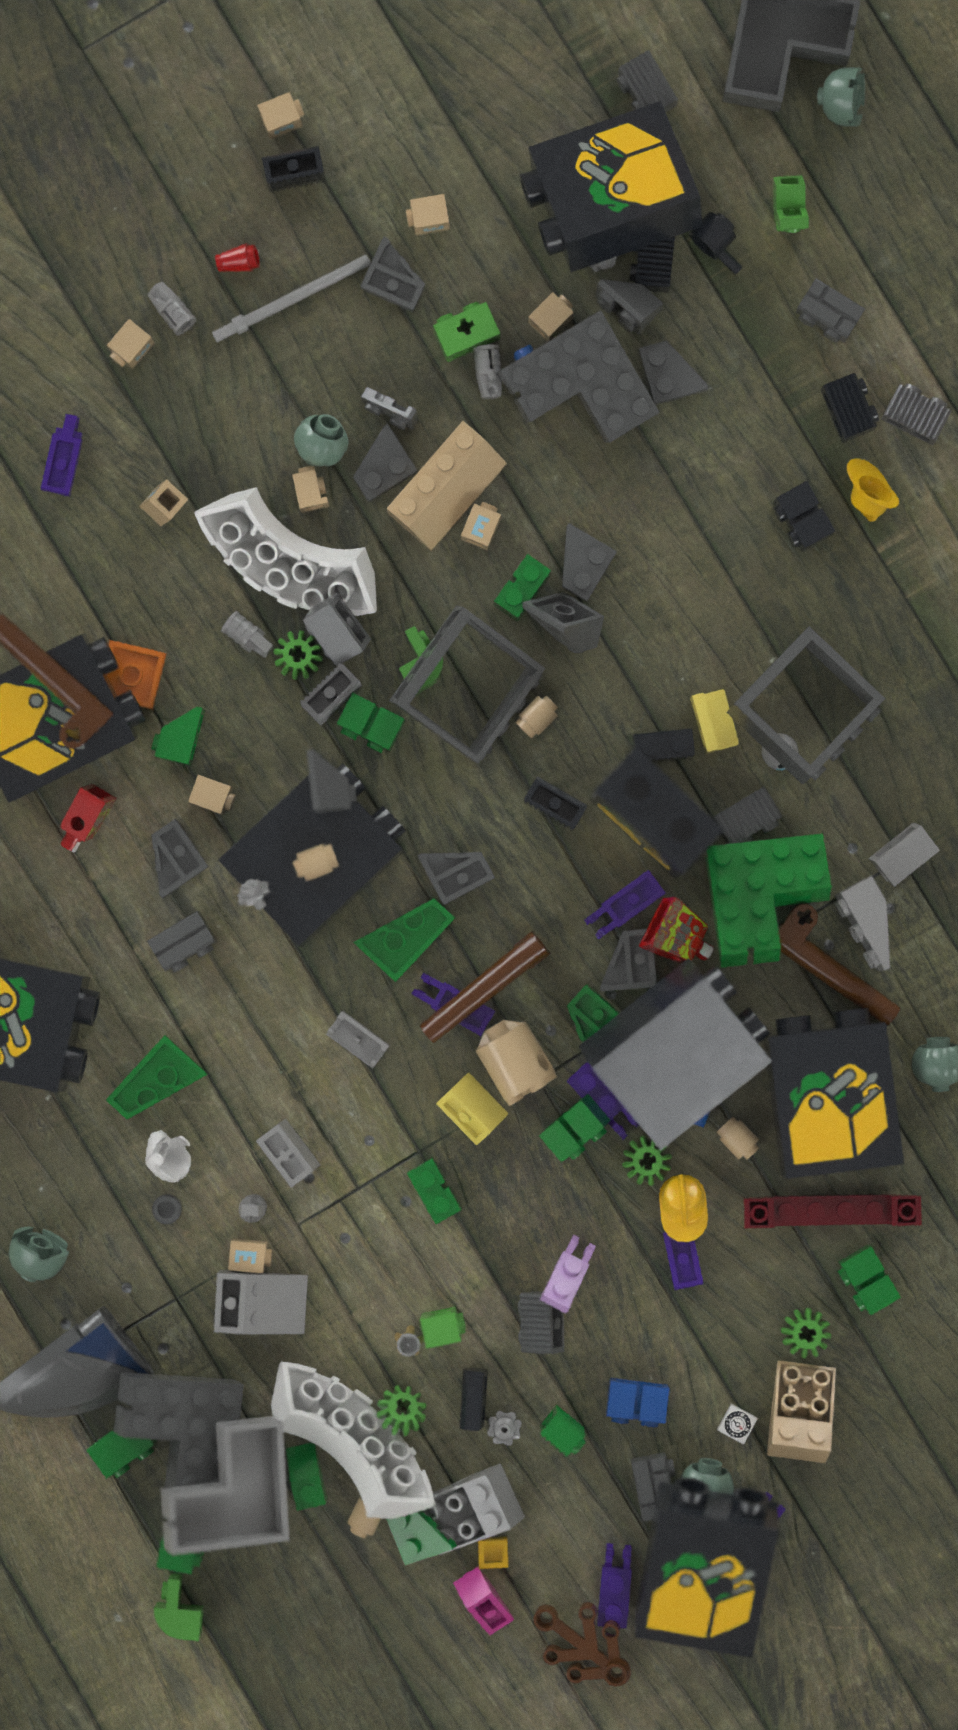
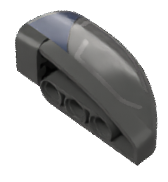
M102 1306L0 1382V1410L39 1418L83 1414L118 1400L121 1372L154 1374V1371L111 1312L105 1306Z

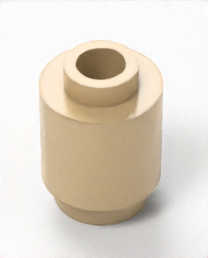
M537 696L518 715L520 718L515 723L532 739L536 734L539 736L558 717L555 713L558 707L547 696L543 699Z
M321 844L296 854L298 860L293 861L298 877L304 876L306 881L331 873L333 868L339 866L331 844L327 846Z
M734 1116L717 1131V1134L721 1137L719 1140L738 1160L742 1156L748 1160L759 1149L756 1143L760 1139L741 1120L737 1121Z
M359 1497L347 1523L351 1526L350 1531L353 1534L366 1538L367 1535H374L382 1518L367 1517L362 1497Z

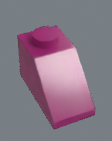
M479 1567L465 1573L453 1583L466 1609L489 1635H492L514 1620L501 1597Z

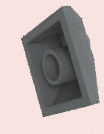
M564 592L523 602L522 608L557 641L567 646L569 651L583 653L586 650L597 648L604 620L603 615Z
M307 750L313 810L317 814L352 810L351 803L357 802L355 785H349L348 778L314 750Z

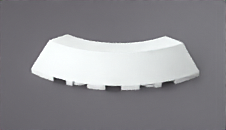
M257 487L230 494L194 512L211 546L215 545L225 558L223 561L228 566L231 564L244 577L243 580L259 592L261 590L265 591L286 606L295 609L300 607L310 610L338 592L354 616L371 614L377 611L375 573L366 548L333 549L300 538L274 517L262 500Z
M283 1361L279 1364L271 1402L272 1415L282 1420L283 1432L307 1439L325 1450L339 1462L355 1483L362 1497L367 1517L395 1519L432 1508L435 1505L425 1470L421 1471L414 1457L417 1454L413 1447L409 1448V1445L399 1434L401 1429L398 1430L396 1435H392L393 1427L391 1425L386 1429L382 1428V1423L386 1419L377 1418V1411L370 1406L373 1401L357 1389L353 1392L340 1383V1379L335 1376L328 1378L316 1373L315 1368Z

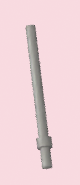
M365 254L245 316H242V314L231 319V323L213 331L212 334L217 343L235 333L240 335L248 331L249 326L370 266L371 262Z

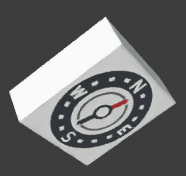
M730 1404L717 1430L744 1444L758 1418Z

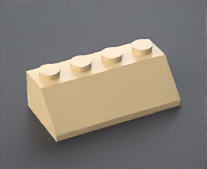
M462 421L387 507V512L432 551L507 463L481 435Z

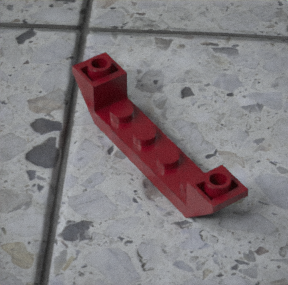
M859 1194L744 1198V1228L890 1224L892 1226L922 1225L921 1195Z

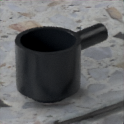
M708 212L702 219V227L692 230L689 236L702 252L714 260L718 258L736 275L743 266L726 250L736 239L733 231L735 227L723 214Z

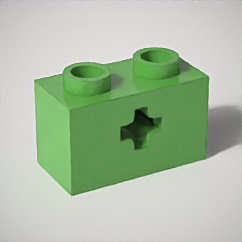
M479 302L471 303L463 308L464 312L453 316L452 313H449L436 320L437 324L433 325V330L447 363L473 352V348L477 346L489 345L500 340L499 329L487 302L479 304ZM466 325L467 328H470L471 334L466 335L464 331L461 332V326Z

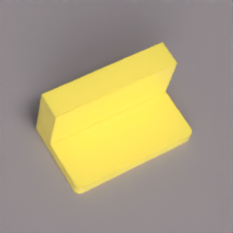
M721 689L706 694L692 695L690 699L705 754L737 746L739 741L733 719L727 713L730 708L725 690Z
M467 1073L436 1103L476 1146L508 1115V1112L470 1073Z

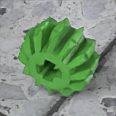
M290 631L287 633L290 642L287 643L282 638L278 640V643L284 649H274L273 653L275 655L283 656L275 661V665L277 667L285 665L281 671L284 676L293 670V680L298 679L299 671H302L303 677L308 679L309 674L306 669L310 668L313 672L317 673L319 669L313 664V661H323L322 656L314 654L322 650L320 644L311 646L315 641L314 636L310 635L304 641V631H299L298 639H295ZM301 648L306 657L304 660L300 658L301 662H295L291 653L293 651L296 653L295 649Z
M640 1136L642 1146L638 1147L636 1142L630 1141L629 1144L635 1151L632 1153L624 1150L623 1155L632 1158V1161H624L622 1166L625 1168L634 1167L627 1173V1176L632 1178L639 1173L637 1184L641 1185L644 1176H647L648 1184L651 1186L654 1185L652 1175L656 1174L661 1181L665 1179L659 1170L661 1168L666 1171L671 1170V1167L663 1164L662 1161L672 1159V1155H661L660 1153L667 1146L662 1150L659 1148L655 1149L656 1144L652 1139L650 1145H647L646 1137ZM644 1153H649L650 1157L653 1155L655 1157V1161L650 1163V1168H645L644 1164L641 1166L639 1164V1160L644 1158Z
M805 1308L804 1317H802L798 1309H795L794 1315L797 1318L795 1321L788 1316L784 1319L791 1327L781 1328V1333L790 1335L784 1338L782 1342L784 1345L793 1343L790 1348V1353L793 1355L801 1348L800 1354L802 1358L807 1357L808 1349L816 1357L818 1356V1351L815 1348L817 1345L824 1350L828 1347L821 1339L831 1338V1333L822 1331L830 1326L827 1320L818 1323L822 1318V1313L819 1311L811 1318L812 1312L810 1308ZM804 1326L809 1330L813 1329V1333H809L811 1338L808 1340L803 1336L799 1337V1333H803L800 1329Z
M397 1385L394 1387V1394L386 1390L383 1394L385 1399L378 1401L377 1406L382 1410L377 1412V1418L386 1419L382 1423V1428L386 1429L391 1425L393 1427L392 1435H396L398 1430L401 1429L402 1434L408 1436L410 1428L413 1431H418L420 1428L418 1422H424L426 1419V1415L422 1413L427 1407L426 1403L418 1402L422 1396L419 1392L414 1396L410 1395L412 1391L410 1386H407L405 1392H402L401 1387ZM398 1406L399 1409H401L402 1406L407 1409L405 1415L404 1412H402L401 1415H399L396 1412Z

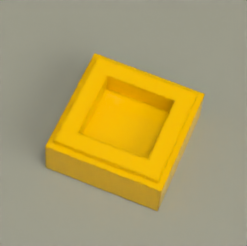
M488 1537L478 1541L479 1569L508 1568L507 1537Z

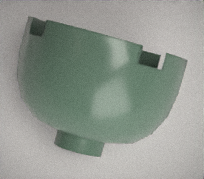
M861 67L840 68L830 73L824 82V87L818 88L817 103L818 105H823L824 114L836 125L857 127L861 123L863 115H857L860 104L864 106L865 77L864 74H859L862 70Z
M28 1226L14 1231L9 1248V1261L15 1271L26 1281L36 1282L51 1279L62 1270L69 1254V1251H66L68 1244L51 1231L43 1229L42 1235L32 1232L34 1227Z

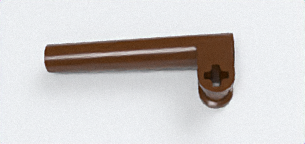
M3 613L0 615V644L74 713L61 728L59 736L61 742L68 748H80L114 714ZM79 728L81 731L78 735L81 740L78 743L74 740L68 743L66 740L68 738L67 729L75 730Z
M807 903L795 905L784 921L778 926L781 953L858 1007L869 1008L871 1016L880 1022H885L886 1026H889L899 1013L901 1007L808 940L806 937L818 921L817 911ZM809 909L808 916L811 918L810 922L803 921L799 924L798 911L805 912Z
M534 931L530 932L516 943L509 952L422 1022L420 1028L430 1041L435 1043L523 973L535 967L550 955L551 952L535 935Z

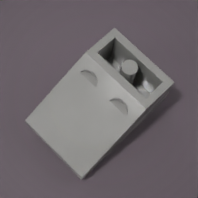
M869 876L837 893L835 897L838 901L834 902V905L842 918L847 917L852 926L848 929L855 942L863 944L866 950L863 956L871 969L876 968L877 971H885L890 968L887 902L873 877Z
M220 1270L217 1273L214 1332L233 1334H305L308 1275Z
M501 1463L476 1472L433 1492L435 1505L432 1508L422 1510L426 1516L431 1517L438 1524L437 1529L448 1540L452 1538L456 1542L457 1547L453 1550L510 1530L525 1518Z

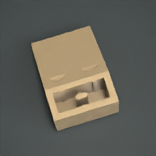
M777 1361L767 1456L826 1463L831 1452L836 1368Z

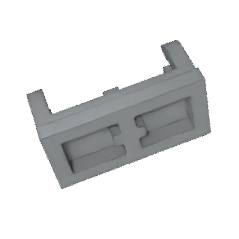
M913 822L868 859L882 877L895 887L940 850L923 827Z
M341 1011L326 1034L372 1069L390 1046L345 1011Z
M287 1119L278 1123L256 1140L257 1144L291 1188L321 1165Z

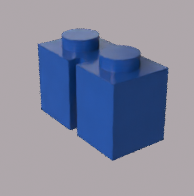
M610 1378L606 1416L612 1417V1422L629 1424V1419H638L641 1421L640 1425L647 1427H658V1423L665 1424L669 1386L667 1384Z

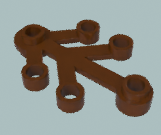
M583 1603L578 1612V1616L583 1623L584 1637L560 1620L558 1612L553 1606L546 1604L537 1608L533 1618L534 1625L539 1630L545 1632L553 1629L576 1647L560 1649L559 1646L554 1644L547 1646L543 1654V1659L547 1664L556 1665L559 1662L592 1660L599 1665L597 1667L584 1668L580 1663H572L568 1667L566 1676L571 1683L575 1684L580 1683L582 1680L604 1679L611 1686H622L629 1681L631 1667L620 1656L618 1637L621 1628L616 1621L609 1620L604 1623L602 1628V1636L607 1640V1656L598 1648L594 1620L597 1608L593 1603ZM590 1609L593 1615L587 1616L583 1613V1610ZM548 1612L551 1614L552 1618L545 1619L542 1616V1613ZM612 1627L616 1630V1633L609 1634L606 1628ZM548 1652H555L558 1657L550 1658ZM618 1667L622 1672L619 1674L614 1673L612 1668ZM578 1670L581 1675L578 1677L573 1676L571 1671Z

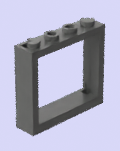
M456 605L389 701L469 760L479 763L487 754L491 753L493 749L491 745L497 736L501 737L507 731L510 724L508 721L514 712L518 713L526 703L525 697L529 691L535 689L540 684L538 681L542 677L541 674L545 668L466 608ZM466 624L525 667V670L470 747L410 704Z
M809 626L732 705L727 713L803 785L810 778L816 781L825 772L826 768L823 764L828 759L834 762L845 750L841 745L847 739L853 742L864 730L860 725L865 720L870 723L882 711L878 706L885 698ZM805 647L866 704L864 709L811 765L749 707Z

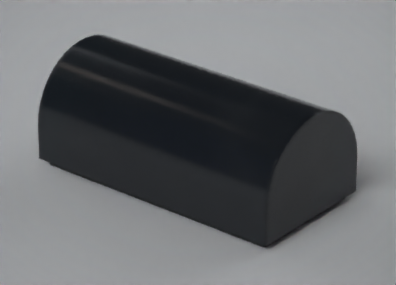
M463 1368L460 1429L480 1431L485 1425L487 1369Z

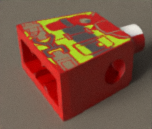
M93 783L81 787L60 825V828L66 831L60 845L71 852H76L81 841L86 842L93 839L117 798ZM80 818L83 819L85 824L84 826L81 824Z
M676 897L662 898L639 944V947L678 963H683L688 958L692 961L694 956L706 961L713 952V946L703 940L708 930V925Z

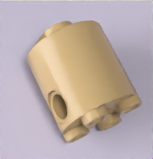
M502 1020L484 1031L480 1044L475 1050L508 1106L524 1098L523 1096L530 1092L534 1093L557 1077L553 1066L526 1021Z

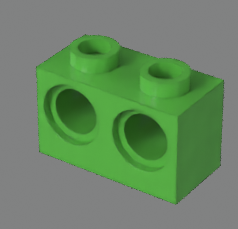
M456 1306L421 1313L420 1322L426 1349L461 1342L462 1334L466 1333L463 1312L457 1313Z

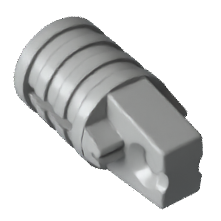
M164 282L153 286L148 296L160 316L173 329V332L176 335H180L190 329L196 322V317L186 308V305L179 296Z
M499 345L477 346L473 348L475 354L476 378L482 399L499 398L502 387V379L498 374V371L501 370Z
M235 611L228 618L221 629L222 633L227 634L229 638L240 644L249 653L253 650L266 658L273 648V645L263 637L265 632L259 627L254 626L252 622L246 620L238 611Z
M251 1194L240 1202L238 1211L243 1220L248 1223H254L265 1215L267 1203L262 1196Z

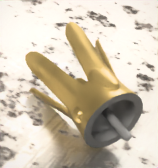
M409 1325L403 1335L398 1332L395 1334L398 1353L407 1357L419 1354L420 1345L424 1342V1336H415L414 1326Z

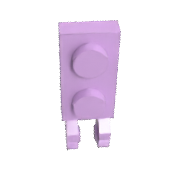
M576 1235L572 1236L566 1250L560 1255L540 1298L541 1301L564 1313H567L590 1265L588 1262L596 1247L591 1243L586 1246L582 1259L571 1255L579 1243L580 1237Z

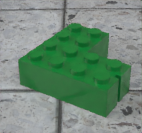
M823 833L709 846L706 849V867L721 968L747 965L749 948H753V964L780 961L781 945L775 907L830 900L831 881Z

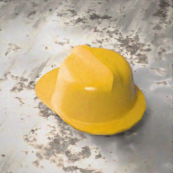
M855 458L848 462L847 473L854 484L851 492V503L868 521H875L888 508H896L899 505V498L877 467L864 459Z
M680 1174L670 1177L663 1183L659 1193L663 1229L669 1237L678 1242L694 1241L704 1233L708 1223L704 1187L698 1179L690 1175Z

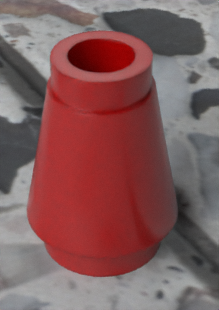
M245 243L215 255L216 266L219 272H253L254 268L260 267L259 254L255 244L249 245Z

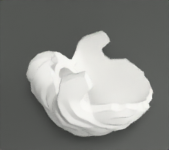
M162 1130L153 1132L148 1139L145 1164L161 1180L174 1183L179 1182V1180L187 1176L191 1167V1155L185 1147L190 1146V1142L183 1136L170 1138Z

